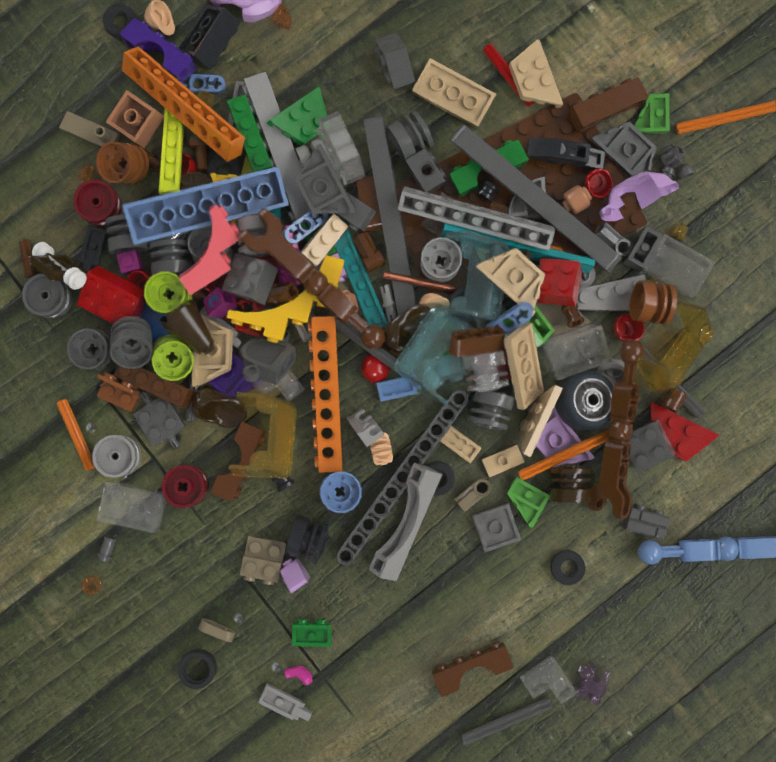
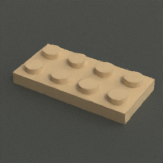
M431 58L412 89V94L477 129L496 96V93Z
M530 322L524 323L504 339L517 408L525 410L544 392L534 332Z

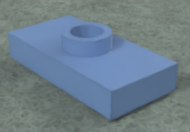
M414 375L376 383L380 402L418 394Z

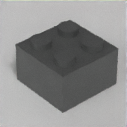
M235 253L230 266L231 270L227 273L222 290L235 297L265 305L278 268L266 261Z
M658 418L634 428L631 438L628 439L631 441L630 459L637 473L675 455V450Z

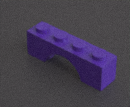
M134 18L120 33L124 44L131 49L139 46L143 51L152 50L162 53L165 56L163 68L182 84L196 70L193 64L194 60L188 53L185 52L183 54L173 42H167L162 34L158 31H152L150 26L144 21L140 22Z

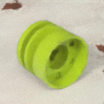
M171 272L154 274L147 281L144 288L147 304L153 310L169 315L183 303L186 306L189 305L188 301L192 300V295L189 294L179 280V276ZM170 291L174 293V295L171 296L172 299L168 298V295H170Z
M173 334L164 335L158 338L152 345V366L156 374L162 379L178 381L185 378L191 372L194 365L192 351L189 346ZM171 352H174L175 356H172V359H169L168 355H170Z

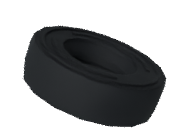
M116 3L106 9L103 15V24L111 36L122 39L120 33L137 17L129 6ZM117 15L127 17V23L124 27L118 28L114 26L113 21Z
M217 156L208 166L207 175L212 182L210 174L216 173L218 175V169L221 166H229L232 174L241 176L242 172L240 164L235 158L227 162L221 156Z
M441 461L428 464L427 467L435 471H441L445 475V482L437 486L434 495L440 496L448 493L455 483V474L452 468L447 463Z
M564 550L554 556L550 569L556 581L563 585H573L581 581L585 575L586 567L584 560L579 554L574 551ZM566 560H570L575 564V571L571 575H565L561 571V564Z

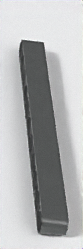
M381 115L364 119V126L390 272L412 276L401 211L398 210L399 199L384 117ZM392 281L399 316L404 311L417 305L414 285Z
M461 124L449 140L548 224L554 226V229L585 255L594 259L595 263L603 270L610 273L622 259L617 252L467 126Z
M457 390L450 395L337 553V560L340 564L349 565L353 562L407 487V481H398L397 475L399 472L404 471L409 476L412 466L408 463L409 458L417 456L419 464L423 465L468 402V396L464 391ZM456 394H461L464 397L462 404L454 402ZM445 409H449L453 413V417L450 420H446L442 416ZM435 424L439 425L442 429L441 434L438 436L433 435L431 432V428ZM423 440L430 442L431 446L428 451L420 449V443ZM389 487L397 490V494L393 498L386 495V490ZM377 503L385 505L386 509L383 513L375 511L374 507ZM365 519L373 520L374 526L371 529L364 527L363 522ZM360 535L363 541L361 544H354L352 537ZM342 551H349L351 558L349 560L342 559L340 555Z

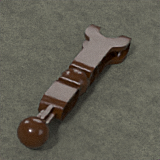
M262 208L259 211V218L266 227L264 235L255 237L248 231H240L238 234L239 240L252 252L268 253L291 276L304 285L307 293L316 296L315 298L344 324L348 321L361 333V340L365 347L369 349L381 347L385 341L383 329L378 325H368L355 312L358 309L356 305L332 283H328L324 273L315 271L316 268L282 236L281 221L269 210Z
M628 340L620 348V357L625 362L622 381H617L613 388L610 407V419L613 420L608 426L610 438L606 439L599 482L591 488V502H588L590 510L599 511L604 508L606 500L609 499L612 503V513L619 519L628 517L632 504V496L626 487L631 452V441L628 439L633 434L631 422L635 421L634 418L637 413L640 394L639 386L634 384L636 364L642 361L645 356L644 346L636 340Z

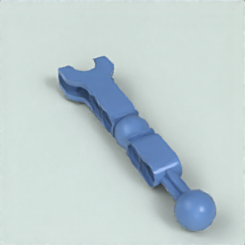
M725 536L718 540H680L679 545L660 546L654 540H647L640 544L637 553L640 560L648 565L656 564L661 558L680 557V561L688 562L731 561L735 558H776V536L741 538Z

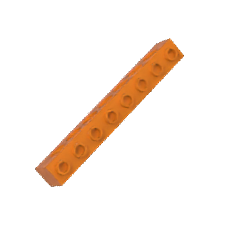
M139 46L124 52L122 71L224 160L229 162L241 155L245 140L241 133Z
M335 316L311 317V321H308V332L312 333V341H309V352H313V360H310V372L314 371V379H311V391H315V398L312 399V410H316V418H313V429H317V437H314V449L318 448V456H315V468H319V473L342 472ZM321 330L326 331L328 334V339L324 342L319 341L317 338V334ZM319 351H327L329 354L328 360L321 361L318 358ZM327 370L330 373L329 379L322 380L319 377V372ZM322 389L329 390L331 393L330 398H321L320 391ZM329 409L332 412L331 417L323 418L321 410ZM330 428L333 434L331 437H324L322 430ZM330 447L334 453L331 456H325L323 449Z

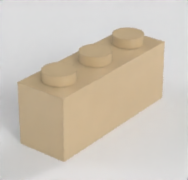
M335 213L332 214L318 228L299 253L314 267H317L348 226Z

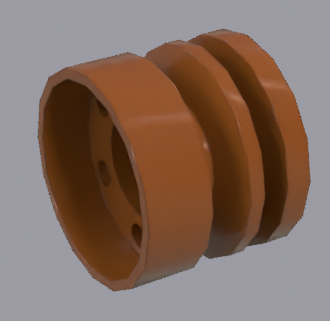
M108 142L99 149L96 157V166L102 178L110 183L136 184L146 177L149 170V159L144 149L137 144Z
M642 280L637 281L630 297L629 312L631 319L638 322L651 321L654 324H669L675 314L677 305L675 286L672 284L664 285L663 283L655 285L653 282Z

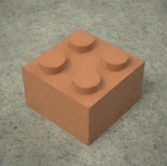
M126 90L106 123L145 148L163 121L164 115Z

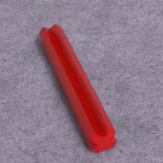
M488 44L484 47L483 52L519 96L509 65L494 46ZM522 100L528 107L535 103L534 101Z

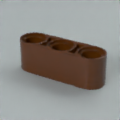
M374 177L356 178L359 200L376 211L365 232L383 229Z
M497 326L454 331L450 335L449 354L454 357H466L499 352L503 348L505 331Z

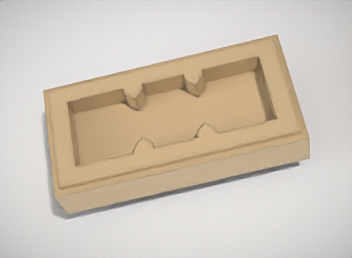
M452 426L449 427L440 442L470 464L482 449Z
M517 445L481 459L488 477L525 463Z

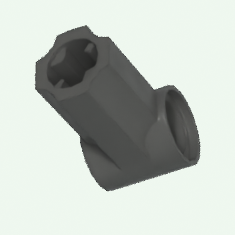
M603 222L595 230L594 234L620 256H626L631 252L632 243L621 236L608 223ZM620 242H623V248L619 251L618 245Z

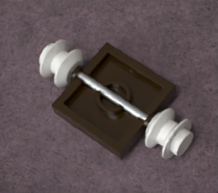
M39 242L33 247V256H31L30 263L47 276L49 280L59 281L63 279L72 289H79L85 284L86 270L67 255H54V249L45 242Z

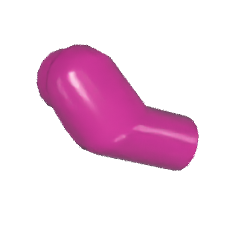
M304 666L285 669L286 679L297 677L304 685H310L313 681L311 672Z

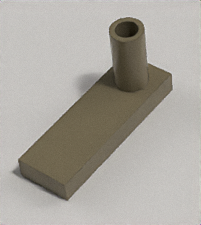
M69 111L66 112L59 127L61 130L99 147L108 142H118L120 137L119 133Z

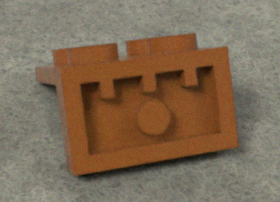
M106 372L104 375L98 374L97 378L103 380L97 397L129 412H133L142 391L126 381L121 382V379L115 377L114 374Z

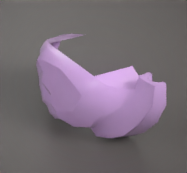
M210 0L213 6L221 7L220 3H229L243 8L244 22H255L272 15L280 8L282 0Z
M648 171L639 173L612 188L608 205L599 212L600 217L604 221L623 219L619 208L625 205L620 198L625 193L636 192L640 207L643 209L661 196L668 195L677 190L679 184L661 173Z

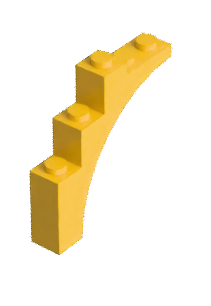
M326 255L319 270L325 274L328 283H332L335 287H338L344 260ZM304 290L295 300L275 309L262 312L229 310L227 318L231 319V323L242 326L243 322L250 324L251 329L261 331L262 328H265L263 336L267 337L266 341L278 344L279 340H284L289 319H292L293 324L303 326V323L308 324L313 302H317L316 306L326 307L315 298L316 296L310 295Z

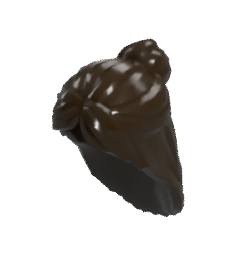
M418 304L385 324L382 329L385 333V343L387 346L397 352H404L414 346L433 328L432 309L425 304Z
M209 386L200 387L192 399L193 414L195 417L206 422L215 423L226 428H233L247 418V409L242 402Z

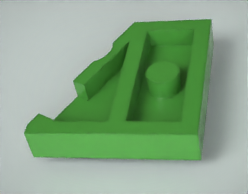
M669 93L649 95L635 124V127L642 134L669 133Z
M515 477L507 491V495L529 527L533 528L550 495L518 477Z

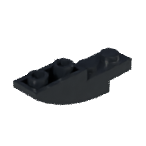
M529 138L526 155L531 159L560 166L565 163L594 170L597 168L603 169L605 151L590 148L591 144L571 140Z

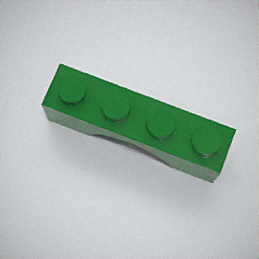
M246 95L227 100L233 122L238 132L245 137L243 146L252 173L272 168Z
M518 139L515 141L509 140L503 143L501 148L495 150L517 169L526 165L529 160ZM472 159L468 161V165L461 167V165L457 166L449 174V180L458 198L475 191L477 188V176L483 168Z

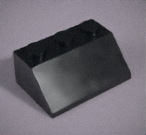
M206 5L179 47V51L183 54L185 52L193 58V63L201 68L211 70L217 64L220 54L226 50L231 37L237 33L241 22L224 7Z

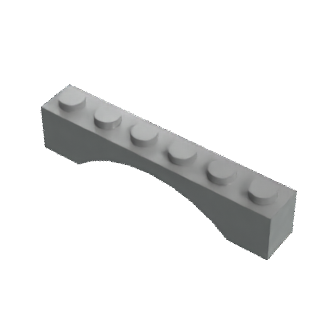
M414 463L406 480L408 499L403 518L392 537L383 547L376 551L369 570L379 578L397 581L442 476V474L430 467Z

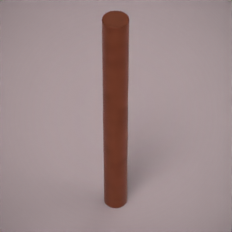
M383 271L381 276L382 279L452 293L456 291V285L387 271Z

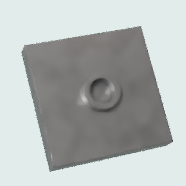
M509 503L472 515L484 552L521 540Z

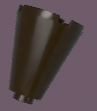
M189 300V305L186 306L183 303L174 309L166 317L168 319L167 323L163 321L162 326L199 355L203 353L207 355L214 349L213 345L215 342L193 300Z

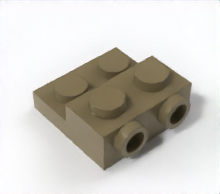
M249 535L240 570V575L244 576L243 579L252 582L255 581V578L263 580L262 583L267 585H274V582L278 583L287 542Z

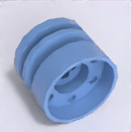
M344 471L333 472L322 480L319 495L329 510L336 513H345L353 510L358 505L362 489L359 481L353 475ZM343 486L344 488L342 491L344 492V495L342 496L339 494L338 496H336L337 492L335 491V488H341Z

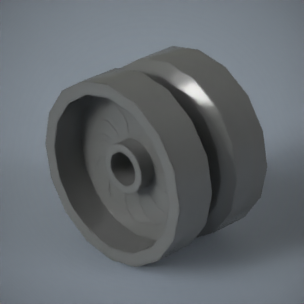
M38 274L31 277L25 283L22 291V300L25 307L31 313L48 319H56L68 312L73 302V295L70 287L63 280L51 281L44 274Z

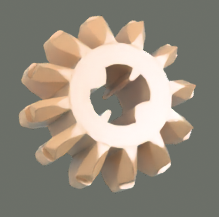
M385 432L382 437L370 445L373 462L376 465H386L393 460L389 435Z

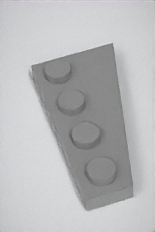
M645 275L579 289L576 302L579 306L578 310L629 312L633 287L637 281H646Z

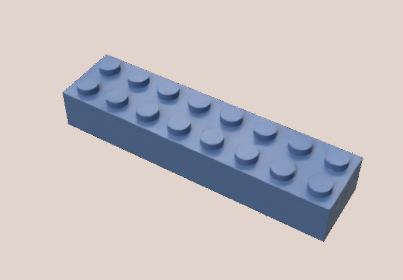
M274 167L124 204L122 207L133 244L135 245L212 225L210 207L216 203L219 207L223 206L229 215L226 217L228 221L259 213L262 208L272 210L288 206L289 204L279 167Z

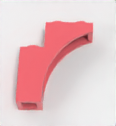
M217 203L210 207L212 233L206 250L193 266L179 276V280L190 295L231 270L229 256L226 252L222 254L221 251L239 240L238 234L240 231L234 222L230 224L226 218L229 216L223 206L219 207Z

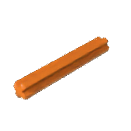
M68 400L58 401L57 407L85 470L94 469L93 457Z

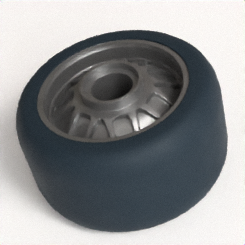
M585 371L572 374L561 382L559 387L563 389L555 405L558 415L565 424L578 430H592L603 427L611 420L610 407L614 386L604 375L598 372Z

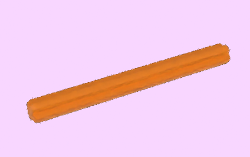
M776 100L677 123L675 125L676 133L683 134L776 112Z
M608 429L519 470L518 474L521 480H526L607 442L606 439L610 438Z

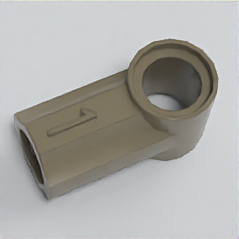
M478 478L454 499L465 512L490 493L491 485L487 479ZM485 482L487 489L484 492H479L477 490L478 483Z

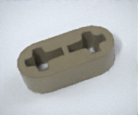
M205 618L201 619L198 627L200 631L226 642H232L236 633L231 628Z

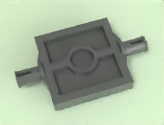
M147 391L141 393L140 396L145 405L133 415L151 445L155 447L163 441H169L173 450L180 447L175 436L186 427V424L175 406L160 397L152 400Z

